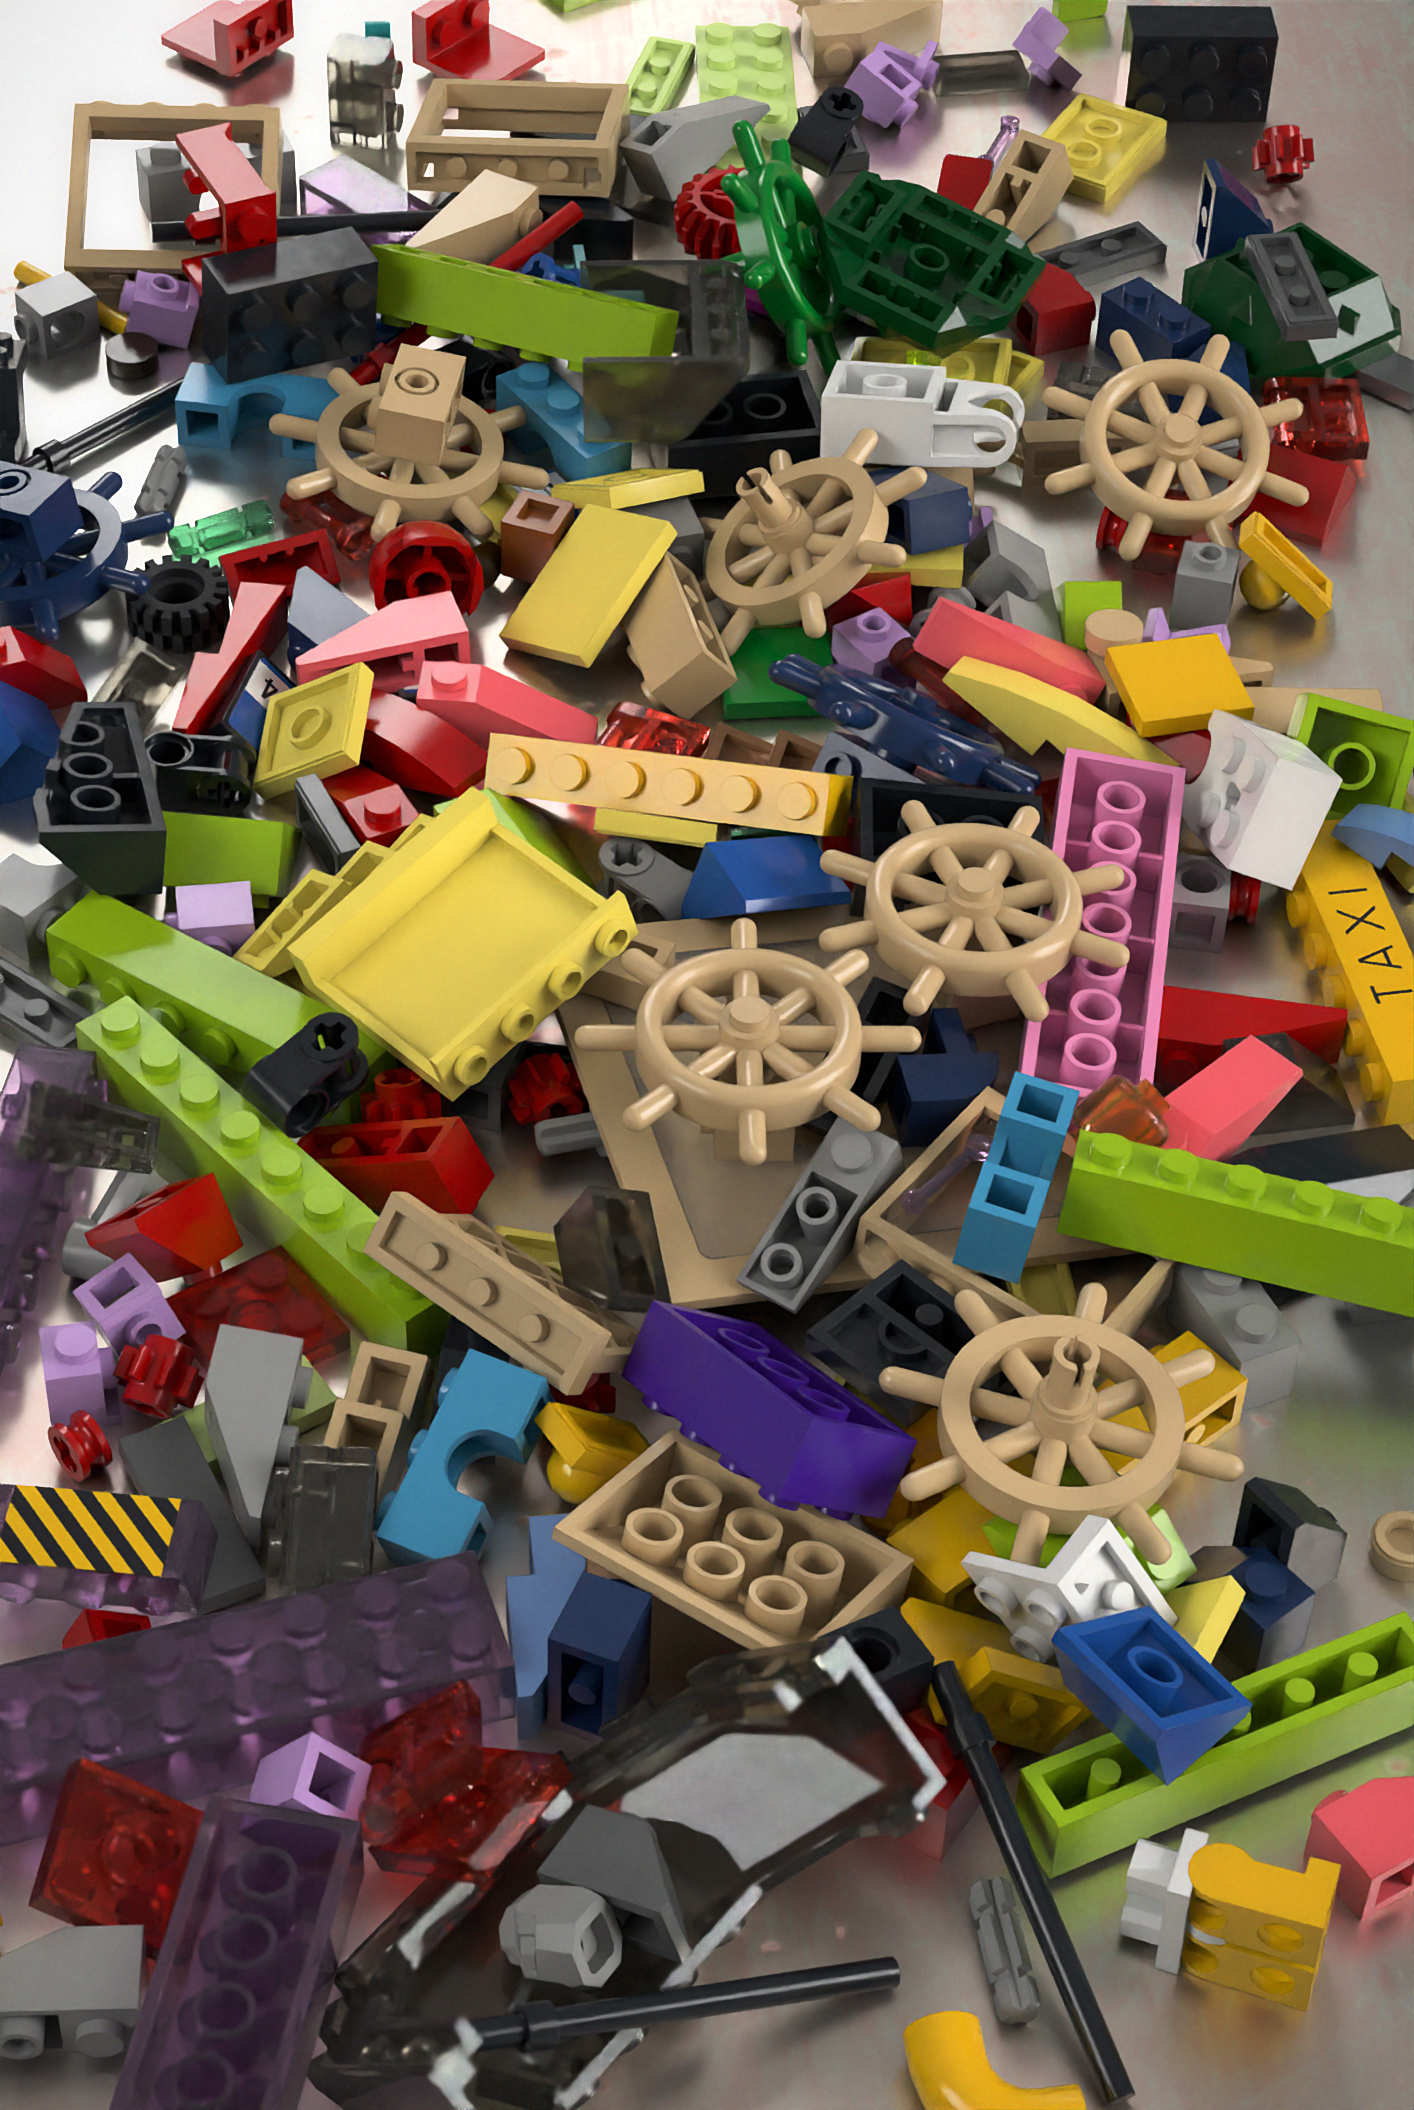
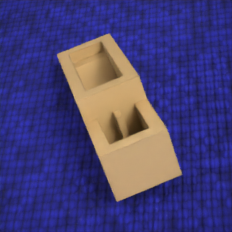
M361 1341L344 1399L337 1397L298 1524V1534L362 1550L368 1549L376 1533L375 1520L377 1512L385 1496L390 1491H395L436 1372L427 1355Z

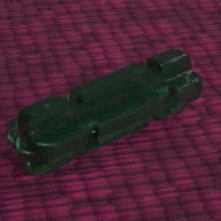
M256 500L242 505L243 511L240 512L237 507L196 519L194 521L195 526L193 527L190 526L189 522L174 526L167 533L168 545L177 559H181L182 554L197 555L200 553L199 548L201 547L207 552L247 539L248 532H251L252 536H257L271 531L274 528L273 512L265 500Z

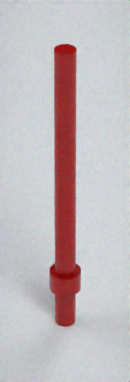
M570 201L488 266L515 272L533 255L542 251L582 220L584 214L581 208L574 201ZM414 322L411 327L406 328L387 344L378 343L375 346V351L365 353L363 355L364 362L348 374L360 386L371 384L376 379L380 380L384 364H394L401 343L418 347L431 337V335L426 334L427 325Z

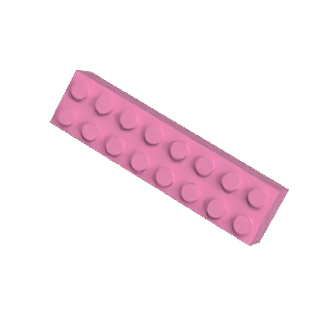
M1067 747L1054 803L1048 848L1056 853L1072 872L1107 864H1116L1122 868L1124 881L1118 888L1082 896L1083 914L1080 930L1124 944L1129 949L1130 959L1124 967L1112 968L1073 955L1059 973L1038 985L1037 987L1049 1005V1014L1041 1022H1032L1024 1017L1017 1071L1080 1091L1068 1129V1133L1078 1138L1080 1129L1100 1134L1114 1133L1127 1139L1149 1115L1151 1109L1186 768ZM1047 905L1040 906L1039 917L1053 921Z

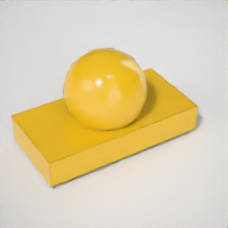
M1253 512L1241 523L1239 547L1252 559L1244 567L1239 578L1240 592L1246 602L1258 610H1274L1284 605L1291 596L1316 620L1327 613L1332 607L1333 582L1260 512Z
M548 1402L534 1418L535 1423L555 1447L547 1463V1479L554 1493L572 1504L581 1505L652 1446L633 1422L557 1402Z

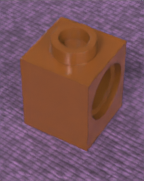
M522 490L501 520V575L533 584L573 525L574 502Z

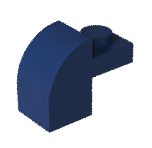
M932 1008L922 1054L897 1055L887 1097V1105L901 1148L929 1147L987 1086L994 1089L999 1070L998 1052H977L975 1037L972 1033L965 1032L958 1008Z

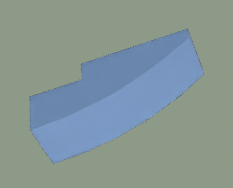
M569 1514L529 1516L530 1575L506 1577V1625L518 1740L533 1739L547 1718L548 1636L582 1572H587V1558L551 1539L554 1526Z

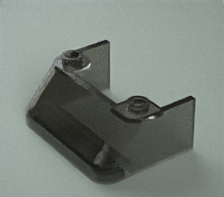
M720 259L580 261V288L679 311L672 356L583 357L584 442H653L662 446L680 443L694 432L750 371V338L742 268L734 262Z

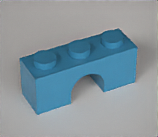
M535 361L526 363L519 368L496 376V411L519 405L525 412L526 424L504 433L505 437L525 456L550 447L555 467L570 481L631 470L632 440L545 362Z
M191 362L175 398L178 444L231 451L235 439L241 433L257 428L270 429L269 421L275 414H286L319 421L325 408L340 395L329 385L327 379L281 373L227 385L213 365ZM282 437L283 457L315 461V443Z
M1015 1071L998 1120L987 1160L983 1163L968 1206L952 1261L953 1264L1012 1283H1019L1080 1091Z
M469 1348L460 1368L453 1367L449 1370L438 1394V1406L440 1408L429 1430L423 1428L415 1436L407 1455V1468L409 1469L398 1491H390L383 1499L375 1520L376 1537L389 1560L460 1589H466L495 1530V1525L484 1502L457 1491L459 1478L468 1465L485 1456H503L524 1465L527 1464L542 1434L534 1418L548 1402H555L546 1377Z

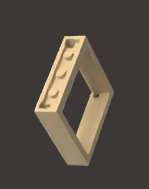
M434 78L405 141L407 191L461 192L486 169L538 186L539 195L609 197L623 155L619 144L630 133L629 84ZM458 108V119H443L446 109ZM444 129L584 133L597 134L595 140L442 136ZM429 163L433 164L434 177H424ZM586 168L598 169V172H601V182H587Z
M96 100L91 103H74L64 271L72 273L94 293L121 294L125 280L135 282L138 270L152 274H167L176 280L189 283L190 280L181 268V260L216 252L84 248L91 140L176 142L175 135L232 122V140L235 143H263L261 179L269 190L274 189L276 191L277 216H280L284 139L280 107H267L262 104H249L244 107L216 106L206 102L194 105H165L156 101H148L142 104H114L105 100Z
M987 1086L860 1217L850 1263L864 1270L867 1275L875 1279L902 1258L954 1297L961 1290H974L984 1300L1000 1323L1024 1316L1043 1315L965 1267L953 1264V1260L905 1232L977 1155L987 1160L996 1128L990 1125V1121L992 1118L998 1122L1006 1096ZM1068 1132L1047 1194L1061 1204L1078 1140L1077 1137ZM1150 1255L1158 1261L1103 1324L1132 1338L1170 1294L1175 1266L1183 1264L1182 1262ZM1032 1362L1043 1378L1050 1374L1052 1362ZM1095 1372L1093 1383L1100 1376V1374Z

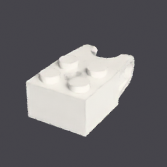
M837 360L821 396L820 458H841L857 433L863 428H871L876 431L878 442L862 467L868 463L889 464L892 467L918 466L921 468H989L999 466L1006 462L1014 452L1017 442L1016 433L1021 428L1025 415L1024 402L1020 395L1009 386L946 378V367ZM1001 399L1012 407L1014 417L1011 420L999 411L982 407L990 400ZM1006 440L1005 445L996 452L983 451L976 445V443Z
M1214 709L1208 722V730L1211 734L1209 757L1197 780L1192 784L1184 785L1182 816L1190 830L1227 869L1292 891L1343 779L1302 742L1247 719Z

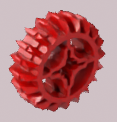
M729 164L725 170L712 167L709 169L708 175L694 174L692 182L682 185V191L677 195V204L674 205L677 242L684 245V252L686 254L696 255L698 263H707L708 261L718 260L742 251L736 228L734 203L723 192L721 180L729 173L739 175L746 168H735L732 164Z

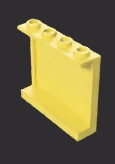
M471 786L286 949L306 988L338 1013L350 1017L357 1025V1028L454 1102L470 1086L480 1082L487 1075L489 1069L515 1045L529 1038L536 1027L565 1000L574 997L580 991L583 984L610 959L619 956L639 932L625 894L617 890L609 899L602 897L499 823L489 797Z

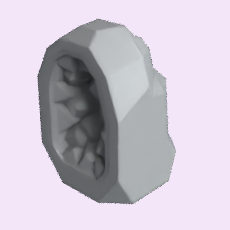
M539 1884L523 1893L506 1908L499 1925L501 1950L505 1951L511 1964L521 1966L525 1978L561 1983L577 1991L601 1988L621 1963L623 1936L612 1906L600 1895L583 1886Z

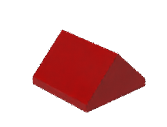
M1270 443V454L1266 471L1306 487L1309 492V499L1304 505L1298 507L1257 492L1248 508L1232 522L1241 524L1253 512H1260L1286 538L1322 548L1355 489L1356 479L1348 465ZM1241 448L1236 458L1242 461ZM1229 480L1227 487H1229L1233 483V481Z

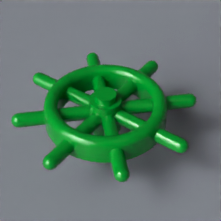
M743 119L738 120L733 125L732 134L746 169L741 171L739 175L734 173L726 174L721 180V188L734 203L735 222L742 251L718 260L708 261L706 263V273L715 272L716 274L709 277L708 281L716 294L724 293L726 290L745 284L751 290H756L769 316L785 335L786 355L789 364L794 367H801L807 362V341L811 340L825 376L830 378L837 360H841L831 331L838 324H848L853 316L840 310L817 240V233L825 215L822 214L815 197L805 181L792 168L791 150L788 141L783 138L773 140L770 144V160L765 161L751 123Z

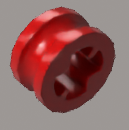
M1106 506L1103 509L1097 530L1096 548L1104 550L1107 546H1113L1116 549V553L1119 554V545L1129 523L1118 517Z
M1231 870L1227 921L1232 922L1234 917L1242 916L1246 919L1247 924H1255L1261 880Z
M77 1410L71 1414L69 1425L65 1426L62 1423H55L48 1428L47 1434L51 1448L63 1469L71 1478L77 1482H82L90 1476V1468L95 1465L99 1469L105 1468L112 1463L113 1457L109 1442L97 1422L86 1411Z

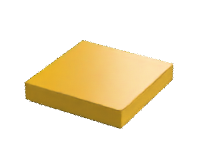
M1217 633L1106 648L1104 664L1140 738L1208 729V722L1214 709L1249 721L1253 720L1255 706Z

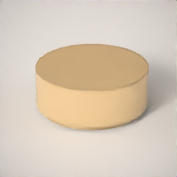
M1104 609L1092 613L1086 619L1084 643L1091 652L1105 658L1107 647L1142 643L1143 622L1131 612L1120 609Z
M1392 1511L1379 1517L1372 1526L1368 1541L1367 1554L1373 1567L1385 1577L1395 1581L1414 1582V1512Z

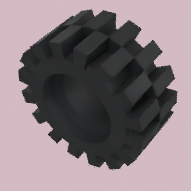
M172 554L162 556L161 564H157L152 558L144 562L145 570L138 567L133 570L145 574L150 581V588L144 595L136 596L125 593L130 634L133 638H139V644L148 647L154 642V651L164 653L167 646L173 647L174 654H184V646H191L193 652L203 650V641L212 646L219 641L218 634L225 635L230 619L229 592L226 575L222 576V569L219 566L214 565L210 568L209 560L202 557L196 563H192V555L182 554L181 561H173Z

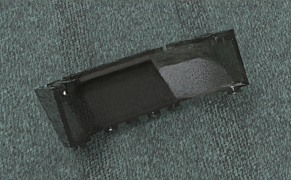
M843 1635L711 1656L686 1672V1679L691 1686L658 1707H655L647 1696L600 1725L599 1733L604 1740L569 1761L563 1751L560 1750L537 1764L337 1968L333 1983L342 1993V1998H338L326 2006L318 2034L326 2045L327 2051L311 2060L306 2076L318 2091L344 2110H575L585 2104L596 2093L600 2086L598 2077L617 2056L624 2055L638 2046L648 2035L650 2026L559 2040L558 2046L553 2050L521 2054L516 2047L474 2053L483 2041L467 2020L511 2014L516 2004L549 2000L554 2007L690 1987L699 1976L696 1968L714 1949L729 1943L743 1930L746 1925L744 1915L764 1893L855 1838L876 1837L890 1834L892 1838H899L909 1834L928 1817L930 1810L927 1805L947 1784V1781ZM590 1804L616 1813L623 1811L634 1813L643 1818L654 1829L657 1835L658 1846L672 1876L691 1954L684 1964H680L622 1944L621 1963L601 1988L577 1991L561 1983L525 1978L521 1966L511 1964L505 1951L501 1950L499 1925L509 1905L526 1891L542 1884L537 1875V1870L586 1805Z

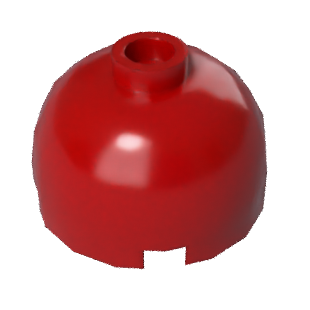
M418 520L399 525L390 530L377 544L368 564L370 595L378 611L395 601L451 590L461 615L463 616L467 612L468 616H470L477 608L484 590L483 568L470 543L462 534L445 523Z

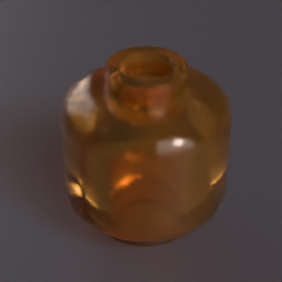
M1113 1075L1075 1106L1072 1119L1076 1127L1069 1132V1135L1077 1144L1080 1129L1100 1134L1114 1133L1125 1137L1129 1141L1162 1148L1170 1137L1168 1125L1162 1116L1171 1107L1146 1078L1135 1086L1128 1078L1122 1075Z

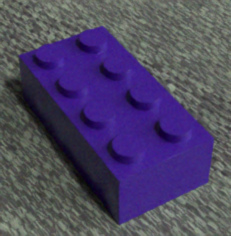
M653 1300L621 1374L623 1378L644 1393L641 1402L645 1406L660 1414L677 1419L682 1423L679 1432L683 1436L700 1445L714 1448L721 1454L718 1459V1463L737 1475L753 1479L761 1485L758 1494L763 1499L773 1505L791 1511H797L800 1504L803 1503L813 1505L822 1513L843 1521H850L854 1513L884 1519L917 1444V1440L758 1324Z

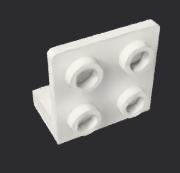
M1088 1514L1046 1569L970 1551L961 1562V1565L977 1585L974 1589L977 1599L987 1609L998 1615L1011 1632L1010 1643L1012 1647L1023 1658L1039 1663L1059 1666L1051 1639L1056 1630L1061 1627L1145 1606H1150L1172 1628L1179 1620L1116 1528L1107 1518Z

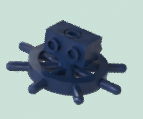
M0 461V627L9 625L16 629L36 627L38 638L42 642L54 643L60 636L58 620L84 610L101 599L111 589L136 596L146 594L150 588L148 577L143 573L125 569L129 557L128 543L170 532L175 524L173 515L167 511H159L122 521L115 506L109 502L123 486L121 475L115 471L106 472L90 488L82 490L73 488L70 477ZM79 529L84 530L83 532L76 533ZM88 554L85 558L78 557Z
M791 653L783 661H775L769 666L768 676L773 683L807 697V702L812 708L835 724L855 734L851 735L830 730L811 770L854 776L850 810L852 811L860 777L951 786L917 766L967 785L979 788L992 787L999 792L1034 795L1035 790L1041 785L1042 777L1038 770L1006 757L1002 745L994 737L966 719L939 706L936 699L908 686L904 689L871 674L843 665L831 664L821 667L797 653Z

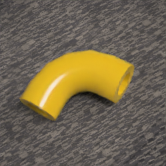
M942 2011L929 2014L913 2021L905 2028L902 2034L909 2072L925 2110H1087L1083 2093L1077 2083L1042 2088H1022L1004 2081L992 2069L989 2063L979 2019L971 2013Z

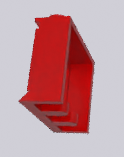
M232 122L175 135L176 145L193 167L183 174V183L195 195L211 192L218 202V207L191 213L184 222L186 229L195 239L220 234V251L181 260L182 270L201 297L203 258L277 242L276 191L268 189L232 140Z

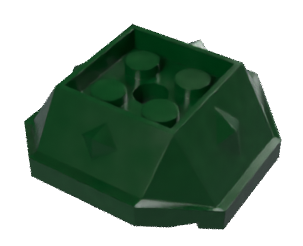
M861 170L824 216L817 233V240L839 309L876 327L883 339L897 338L940 360L945 359L981 336L1004 331L1041 280L1048 263L1038 253L1032 254L1026 242L1012 230L922 185L903 180H882L879 174Z
M1302 222L1276 233L1297 232L1339 321L1337 338L1285 342L1244 252L1246 242L1244 238L1239 237L1233 249L1187 268L1184 272L1181 305L1187 307L1191 312L1211 325L1209 340L1214 335L1221 334L1226 336L1229 342L1237 341L1244 346L1251 395L1268 393L1270 388L1299 390L1323 387L1399 352L1402 337L1400 310L1390 303L1380 275Z

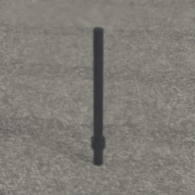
M442 209L277 216V237L309 236L352 226L357 234L420 231ZM185 220L150 222L152 243L192 241L193 246H215L216 240H220V234L202 239L193 238L185 227Z
M184 377L61 441L51 439L34 448L32 456L19 462L18 465L54 474L68 469L71 460L175 406V398Z
M950 1660L933 1666L931 1686L948 1724L943 1728L942 1732L954 1760H963L1105 2104L1108 2107L1124 2102L1135 2096L1136 2093L991 1748L996 1744L992 1730L983 1712H975L955 1662Z
M893 1956L558 2007H554L549 2000L516 2004L511 2014L456 2022L453 2032L454 2043L460 2055L516 2047L521 2054L553 2050L558 2046L559 2040L896 1988L900 1983V1968L896 1959Z

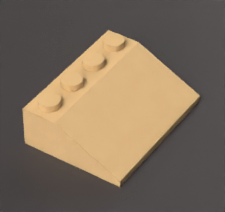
M673 1428L555 1525L551 1539L799 1678L809 1676L812 1673L817 1637L893 1605L900 1612L914 1559L843 1520L822 1513L813 1505L801 1503L797 1511H791L771 1504L758 1494L760 1484L753 1479L737 1475L725 1469L718 1463L721 1454L691 1441Z

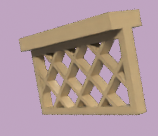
M391 1192L362 1251L538 1375L546 1377L548 1383L567 1396L581 1395L592 1373L622 1372L639 1334L638 1329L471 1214H438L408 1192Z

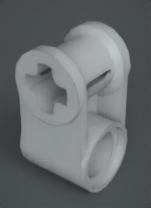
M618 836L605 841L600 847L598 859L600 868L604 872V877L598 884L597 893L605 899H609L617 890L625 894L635 924L682 920L681 905L694 873L678 866L652 849L641 839Z

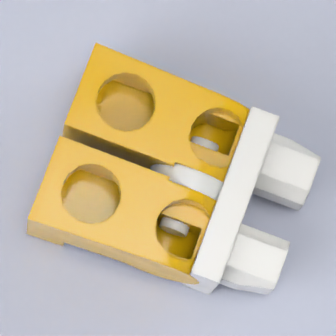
M1190 1828L1185 1829L1179 1849L1139 1838L1127 1873L1125 1891L1128 1892L1121 1917L1119 1934L1158 1945L1155 1969L1177 1975L1180 1964H1182L1188 1972L1199 1978L1307 2012L1325 1946L1341 1864L1310 1856L1306 1873L1304 1874L1255 1861L1243 1849L1232 1844L1217 1842L1207 1845L1209 1834Z

